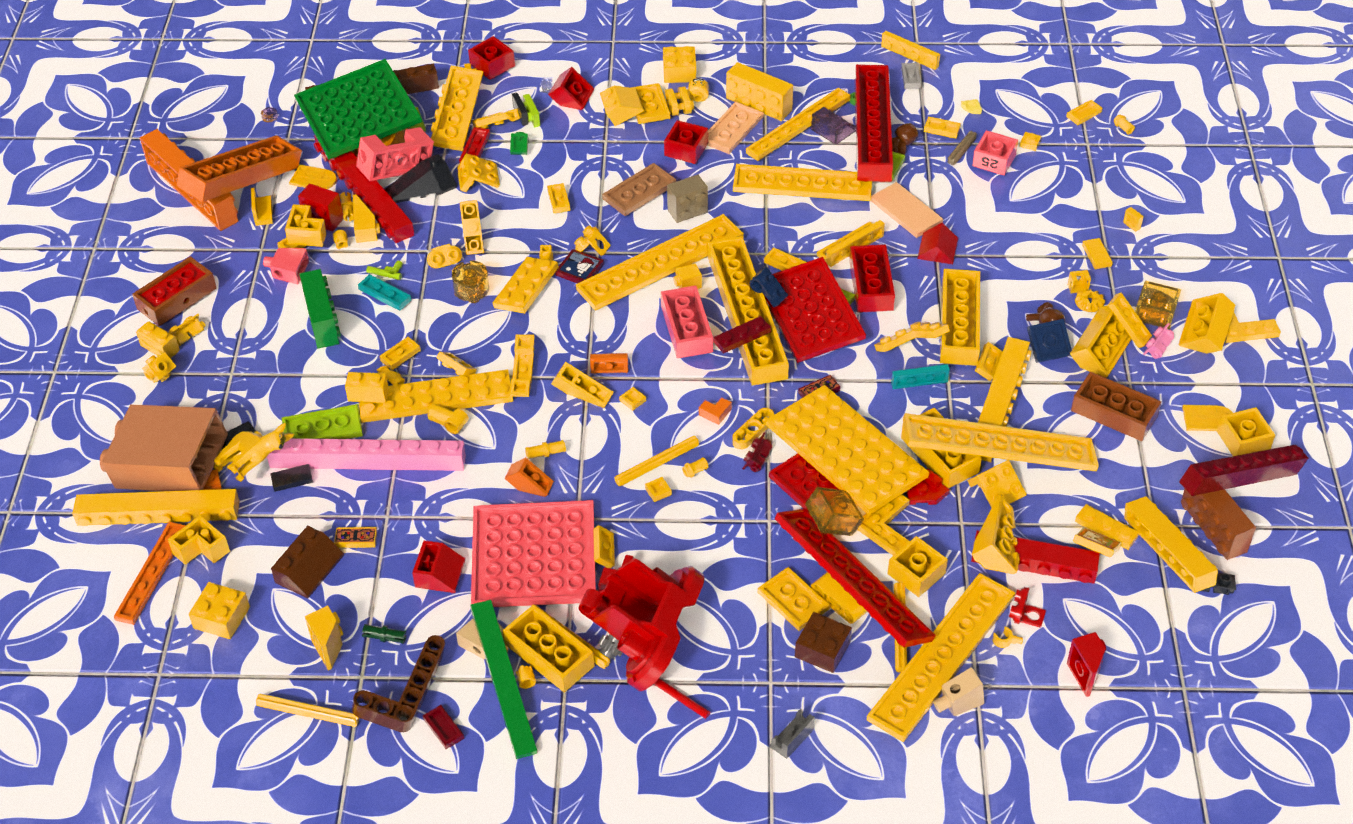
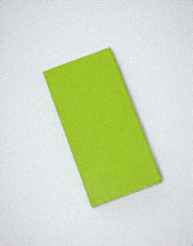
M358 404L281 417L282 424L286 423L283 434L293 433L294 436L291 439H351L363 436Z

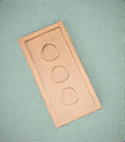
M734 102L708 130L707 146L730 154L764 117V113Z
M897 182L871 196L872 203L916 238L922 236L923 232L943 223L942 217Z

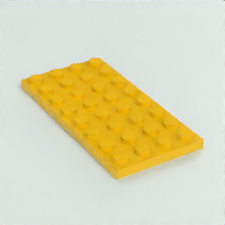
M825 385L766 419V426L868 515L929 476V471Z

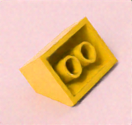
M1223 293L1193 299L1178 345L1206 354L1222 351L1236 305Z

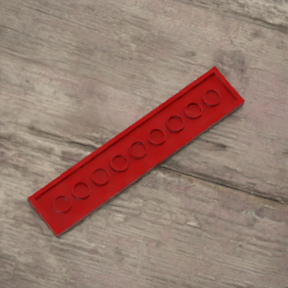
M807 509L777 512L775 520L886 632L894 637L899 645L905 648L933 642L936 635Z

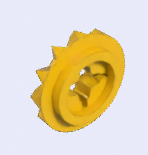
M1083 289L1082 292L1077 293L1075 303L1083 311L1097 312L1100 307L1104 306L1105 300L1098 291L1093 292L1091 289L1089 291Z

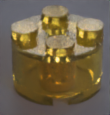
M473 260L466 264L461 262L453 268L452 282L456 297L470 303H478L480 299L488 294L490 290L489 277L486 266L483 263Z

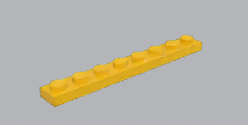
M840 88L835 89L747 147L746 154L757 161L761 160L850 101V94Z

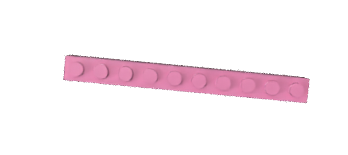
M290 439L284 443L281 450H274L267 456L270 468H294L309 464L310 469L464 471L466 458L464 441Z

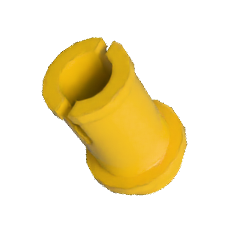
M1119 114L1115 117L1114 123L1116 127H1120L1128 135L1134 131L1135 126L1124 115Z
M704 457L690 464L686 463L682 467L683 474L687 478H692L694 474L708 469V463Z

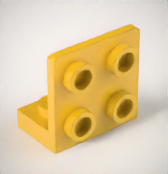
M465 154L457 167L461 191L467 192L469 187L473 186L474 181L496 188L500 186L496 163L475 155Z
M1009 460L967 480L970 487L977 484L979 488L981 487L991 508L999 495H1002L1009 504L1026 496V492Z

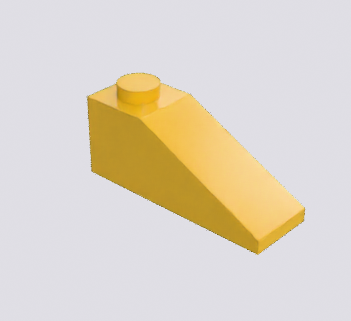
M356 194L353 195L356 243L378 241L377 234L380 233L379 223H376L375 216Z
M567 362L563 364L551 383L570 396L602 408L606 406L613 394V391Z

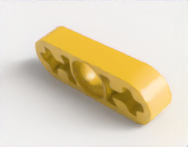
M769 408L758 410L734 432L733 446L740 450L748 448L756 437H759L768 429L766 419L773 416L774 412ZM751 426L758 427V430L751 431L748 428Z

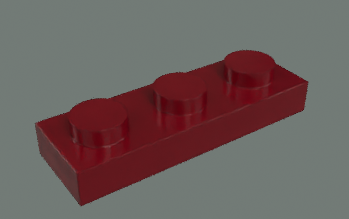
M759 316L714 336L713 342L724 354L771 333V326L762 316Z

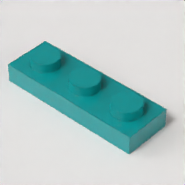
M370 274L357 284L358 290L399 311L411 301V295Z
M945 364L892 371V389L947 383L950 371L949 366Z

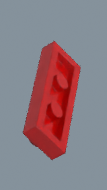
M473 128L460 156L459 163L466 153L481 157L490 136V129Z

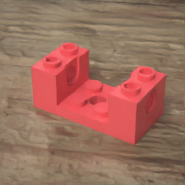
M421 127L406 129L405 143L385 146L376 135L360 137L356 167L369 181L404 175L421 161L432 156L434 141Z

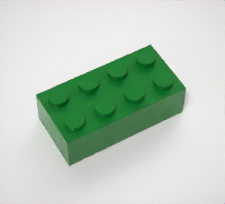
M321 269L299 273L317 349L338 345V337L341 336L339 325L335 326V324H338V318L336 313H332V311H335L333 300L329 301L332 296L330 288H326V286H329L326 275L322 276Z

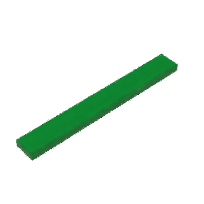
M487 600L470 604L515 759L537 754L536 744L492 601Z

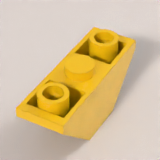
M477 200L460 202L466 255L484 253Z

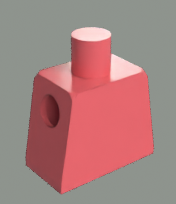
M279 248L274 257L265 256L263 260L264 267H270L273 278L297 285L300 282L299 273L305 272L309 263L306 248Z

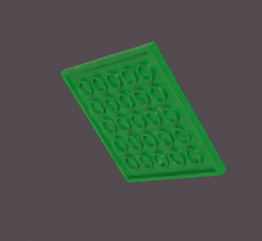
M386 58L294 94L297 104L328 160L359 148L360 137L376 135L379 139H382L422 122L420 114Z

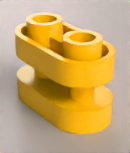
M678 87V93H674L672 88L665 89L666 103L671 116L679 115V110H683L684 114L692 113L694 102L690 100L689 89L686 90V87Z

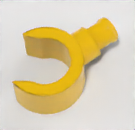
M1005 626L1003 633L1007 639H1000L997 634L993 633V643L1000 648H1006L1011 643L1022 644L1023 637L1013 635L1012 631Z

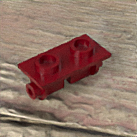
M765 432L760 438L756 437L750 446L753 448L752 451L749 450L743 459L745 461L743 470L746 466H749L753 472L761 470L766 460L765 458L772 449V441L763 438L766 434Z

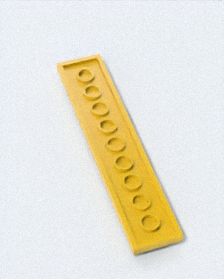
M722 214L576 284V290L596 311L674 273L675 268L691 265L707 257L708 242L741 236L744 239V233Z
M905 413L903 416L906 442L909 447L1097 471L1099 467L1092 438Z
M979 573L933 631L936 635L933 642L924 643L869 712L867 721L904 742L933 705V701L942 693L941 686L953 679L1015 598V592Z

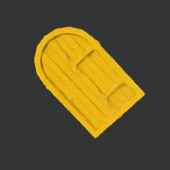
M299 165L289 184L305 188L310 183L329 189L336 184L337 178L333 171Z
M1218 405L1182 406L1186 431H1217L1221 416L1233 413L1230 409Z

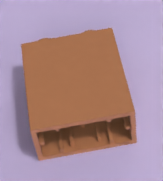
M130 404L123 420H119L115 425V436L109 448L104 449L100 455V467L103 472L107 473L115 489L149 491L203 490L215 464L214 459L219 455L228 433L216 408Z

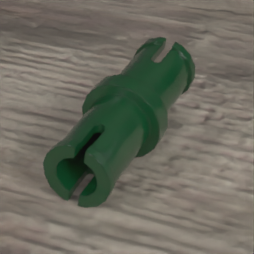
M364 624L362 637L379 639L380 642L392 641L404 644L407 631L391 629L385 625L378 627Z

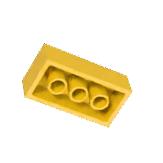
M737 62L726 73V98L783 121L792 111L793 84Z
M935 408L920 414L944 418ZM903 424L901 439L907 444ZM910 447L932 472L943 479L942 484L948 489L980 472L981 456Z
M532 605L503 629L505 645L564 693L594 667L593 651L535 605Z

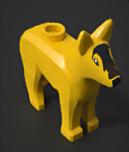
M286 423L281 424L274 431L264 436L258 431L254 433L249 431L238 433L214 459L215 464L213 468L218 469V472H220L224 466L229 464L227 468L234 474L237 472L238 475L235 478L242 482L244 476L250 470L259 465L272 451L281 450L284 443L289 441L294 434H283Z

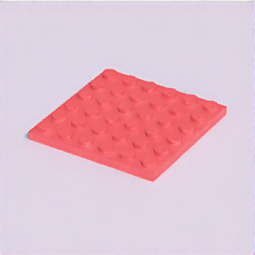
M593 500L473 506L471 604L487 600L492 601L493 607L581 603L587 589H596Z

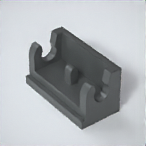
M802 709L798 710L796 717L778 736L775 735L772 738V743L770 744L771 749L786 759L814 730L815 717L809 714L805 718L802 715Z

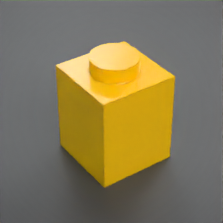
M696 263L675 268L673 280L676 287L697 286V289L702 288V275Z

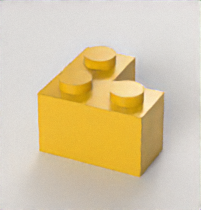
M293 204L285 227L288 244L323 247L326 238L324 219L312 218L311 207L308 205Z
M198 516L168 539L172 554L185 565L201 553L210 561L216 563L230 552L226 537L201 516Z

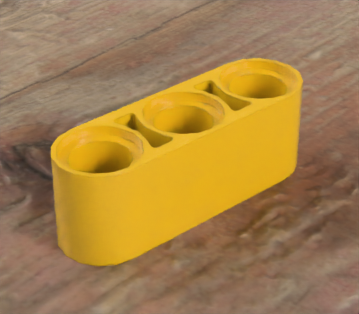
M828 572L811 584V588L830 604L832 610L848 623H855L867 613Z

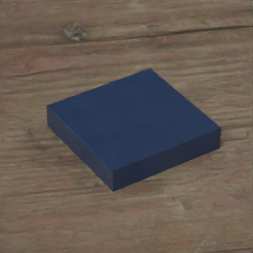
M1064 319L1027 327L1036 363L1071 356L1072 348Z

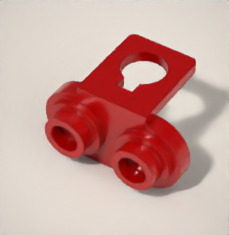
M1030 588L1017 589L1014 601L1018 602L1016 606L1012 605L1009 618H1013L1015 624H1020L1021 622L1041 628L1046 610L1026 605ZM1035 612L1039 615V619L1031 620L1024 613Z

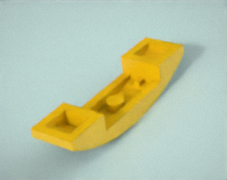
M516 334L510 397H529L534 363V335Z

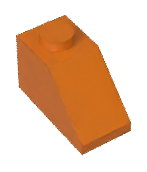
M526 457L511 464L505 476V480L518 491L543 497L548 495L554 482Z

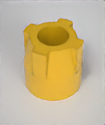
M344 230L335 231L332 236L336 248H347L348 238Z
M550 244L540 245L539 259L553 261V251Z
M520 666L518 671H516L520 688L527 689L533 687L536 684V679L532 666Z

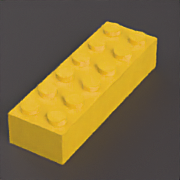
M943 270L941 324H948L950 331L940 336V363L977 366L980 352V271Z

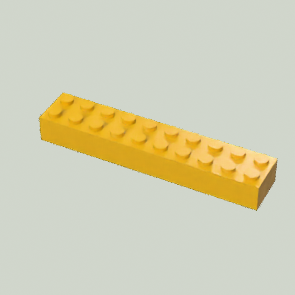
M743 237L708 242V260L731 327L735 328L759 316H762L771 326V333L738 347L751 386L788 379L789 363L764 294L757 293L750 287V281L756 275Z

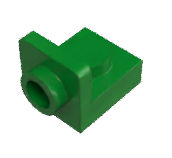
M511 133V155H527L528 133Z

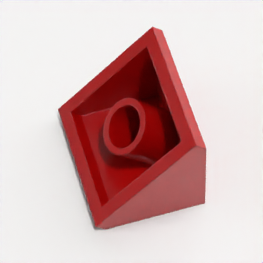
M943 223L923 232L917 259L953 265L958 237Z

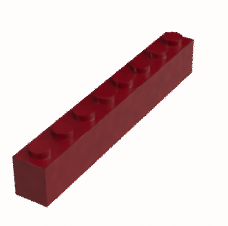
M1290 445L1191 464L1179 483L1191 496L1294 476L1298 474L1309 458L1302 448L1297 445Z

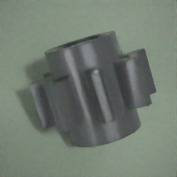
M610 634L609 636L602 635L598 644H600V652L603 655L613 659L617 655L621 657L623 653L617 649L619 640Z

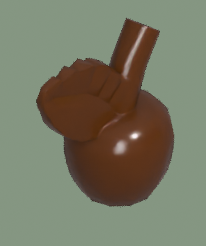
M906 123L897 127L895 130L896 137L892 138V151L903 155L906 154V146L911 145L918 137V131L913 124Z
M1050 302L1040 305L1037 313L1026 314L1027 321H1039V324L1060 319L1065 321L1062 312L1054 309Z

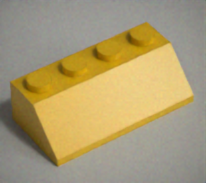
M1103 306L1099 308L1070 352V355L1080 368L1106 378L1131 341V337L1109 306Z

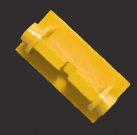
M199 314L187 317L181 325H175L169 330L168 333L176 336L178 346H181L190 339V336L187 334L188 332L194 337L206 327L203 321H198Z

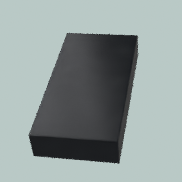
M517 92L511 93L512 105L514 109H518L519 120L522 126L528 125V113Z
M309 464L270 473L274 492L313 483Z

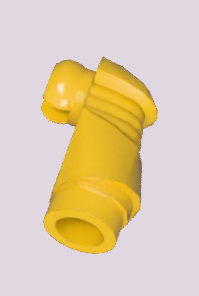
M382 366L376 370L377 373H386L387 381L392 385L397 386L398 384L405 383L402 375L390 370L389 366Z

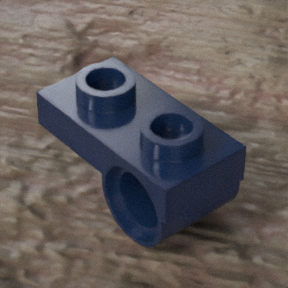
M767 266L762 268L750 281V287L757 293H763L773 307L778 306L788 296Z

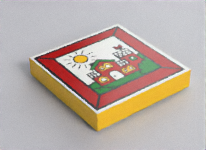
M1085 527L1076 533L1073 539L1074 543L1108 557H1112L1122 545L1119 541Z

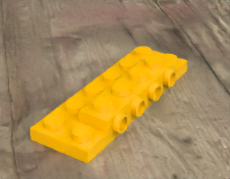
M457 66L450 67L446 84L442 86L443 96L439 97V109L435 111L436 121L432 122L431 126L433 146L458 151L464 150L483 78V71Z

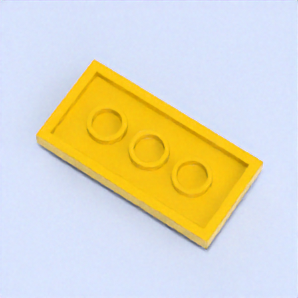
M526 257L492 302L494 308L525 314L559 268L558 262Z

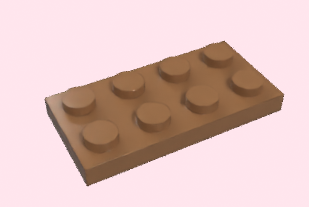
M652 163L604 192L602 199L626 216L667 191V185L677 182V180L658 165Z

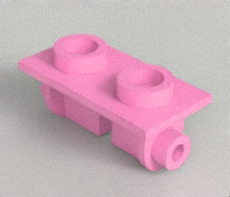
M1169 323L1163 328L1160 326L1153 333L1155 337H1152L1146 343L1147 349L1143 355L1149 352L1155 359L1162 357L1174 339V332L1167 329Z

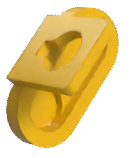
M589 225L582 231L584 237L580 236L574 242L575 250L581 252L590 244L600 256H603L610 247V243L603 237L596 226L591 227ZM595 239L601 240L603 242V249H600L598 247L597 241Z
M450 244L432 248L427 256V263L431 268L435 269L452 265L461 260L462 252L458 247L451 246Z

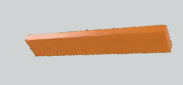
M168 522L114 615L115 621L131 625L136 623L174 556L168 539L186 525Z

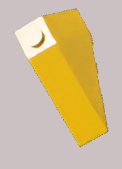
M1002 495L997 496L976 537L972 555L974 560L980 563L984 569L1015 574L1018 571L1019 554L1015 552L1014 545L1017 544V538L1014 537L1012 531L1015 528L1014 510Z

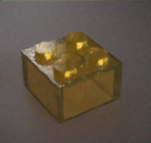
M1145 280L1136 306V314L1143 323L1161 326L1162 328L1169 323L1167 329H1170L1182 289Z
M817 487L805 503L821 533L853 536L864 521V517L852 497L844 490Z

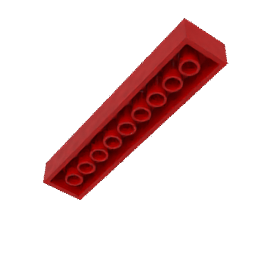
M856 64L854 85L857 181L892 182L893 152L888 65Z

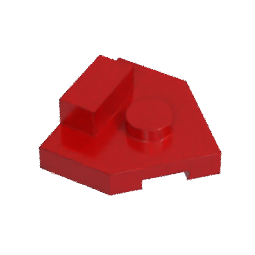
M927 468L926 470L929 471L928 478L907 490V498L910 500L909 505H916V503L936 505L949 494L950 489L942 484L943 479Z

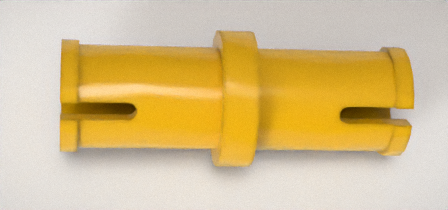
M342 192L340 199L343 219L348 221L347 217H349L350 222L354 219L351 194L347 192L346 196L345 192Z
M564 440L552 443L542 442V445L525 447L527 459L541 456L546 458L551 454L566 452Z

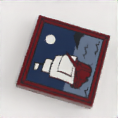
M572 249L559 265L555 276L578 284L595 276L604 265V260Z

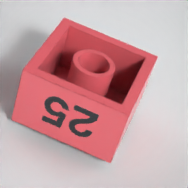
M986 130L974 150L972 166L1005 176L1016 156L1018 139Z

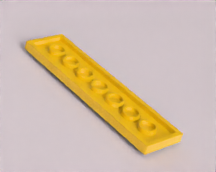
M736 164L733 192L871 201L872 181H857V172Z
M506 369L470 374L468 376L463 375L398 384L397 386L390 385L388 386L386 403L359 402L361 423L428 414L429 408L433 404L440 405L449 410L513 402V397H510L511 383L509 371Z

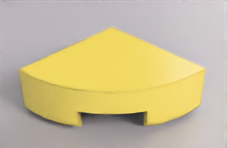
M977 99L961 101V107L965 111L972 114H981L982 109Z

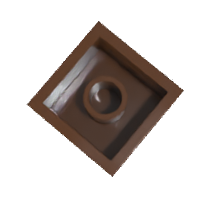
M813 611L795 643V658L834 673L851 642L852 627Z

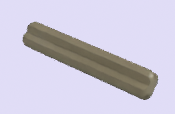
M969 131L949 155L948 164L955 165L975 141L976 132Z

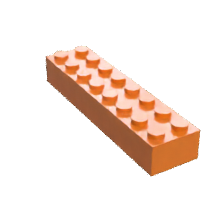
M155 129L140 137L147 164L217 229L222 231L238 222V211L234 206L233 202L235 199L231 193L202 202L177 187L179 167L194 163L195 161L193 158H189L184 150H180L174 141L171 142L165 133Z
M276 135L179 167L177 187L194 196L197 200L204 202L297 169L302 150Z

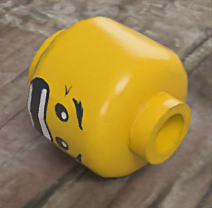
M695 78L689 82L690 100L696 102L705 101L709 95L708 82L702 78Z

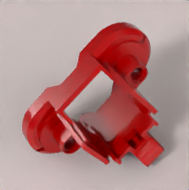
M635 558L618 568L615 572L617 576L611 573L606 577L608 582L605 589L600 592L596 589H587L578 607L579 611L619 640L617 649L629 657L626 664L627 683L638 691H644L651 687L664 673L673 658L681 639L676 626L677 620L683 608L695 605L704 584V574L693 566L678 569L671 575H668L659 567L652 570Z

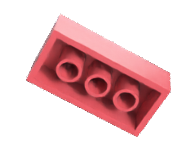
M697 286L661 291V308L676 358L712 353L713 335Z

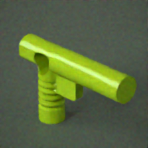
M397 260L393 267L386 266L384 269L367 266L366 272L401 280L402 274L398 273L403 263Z

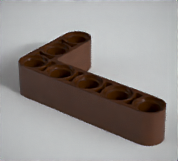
M439 635L428 637L399 702L361 690L356 692L353 697V714L358 718L398 732H408L414 724L442 660L445 647L444 639ZM380 710H385V711H387V712H386V713H381V712H379V711H380ZM405 717L407 718V720H401L399 718Z

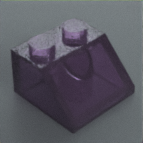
M825 107L812 114L811 130L835 145L856 132V125Z

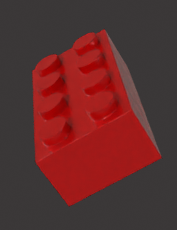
M886 244L850 246L849 264L857 312L894 311L895 292Z

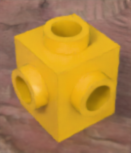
M163 352L158 356L152 355L145 361L146 365L142 369L146 378L155 383L159 380L163 382L170 377L169 372L177 366Z

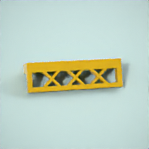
M881 220L875 223L869 221L817 251V256L819 258L823 257L827 265L832 267L850 256V246L870 245L884 236L885 223Z

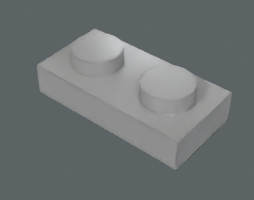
M901 63L904 89L921 88L918 63Z

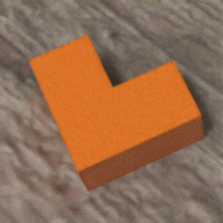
M722 397L716 404L705 400L699 407V416L719 425L732 410V402Z

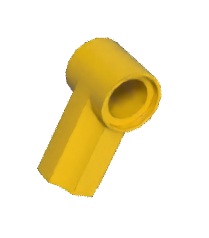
M433 404L429 408L427 415L429 420L443 425L452 434H458L469 420L468 415L463 410L455 409L452 411L437 404Z

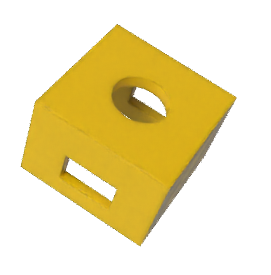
M1088 270L1069 273L1067 285L1070 293L1082 292L1083 289L1089 291L1091 278Z

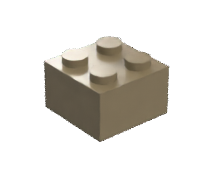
M699 174L667 185V208L676 223L708 213V186Z

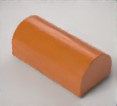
M628 353L590 354L591 373H628Z

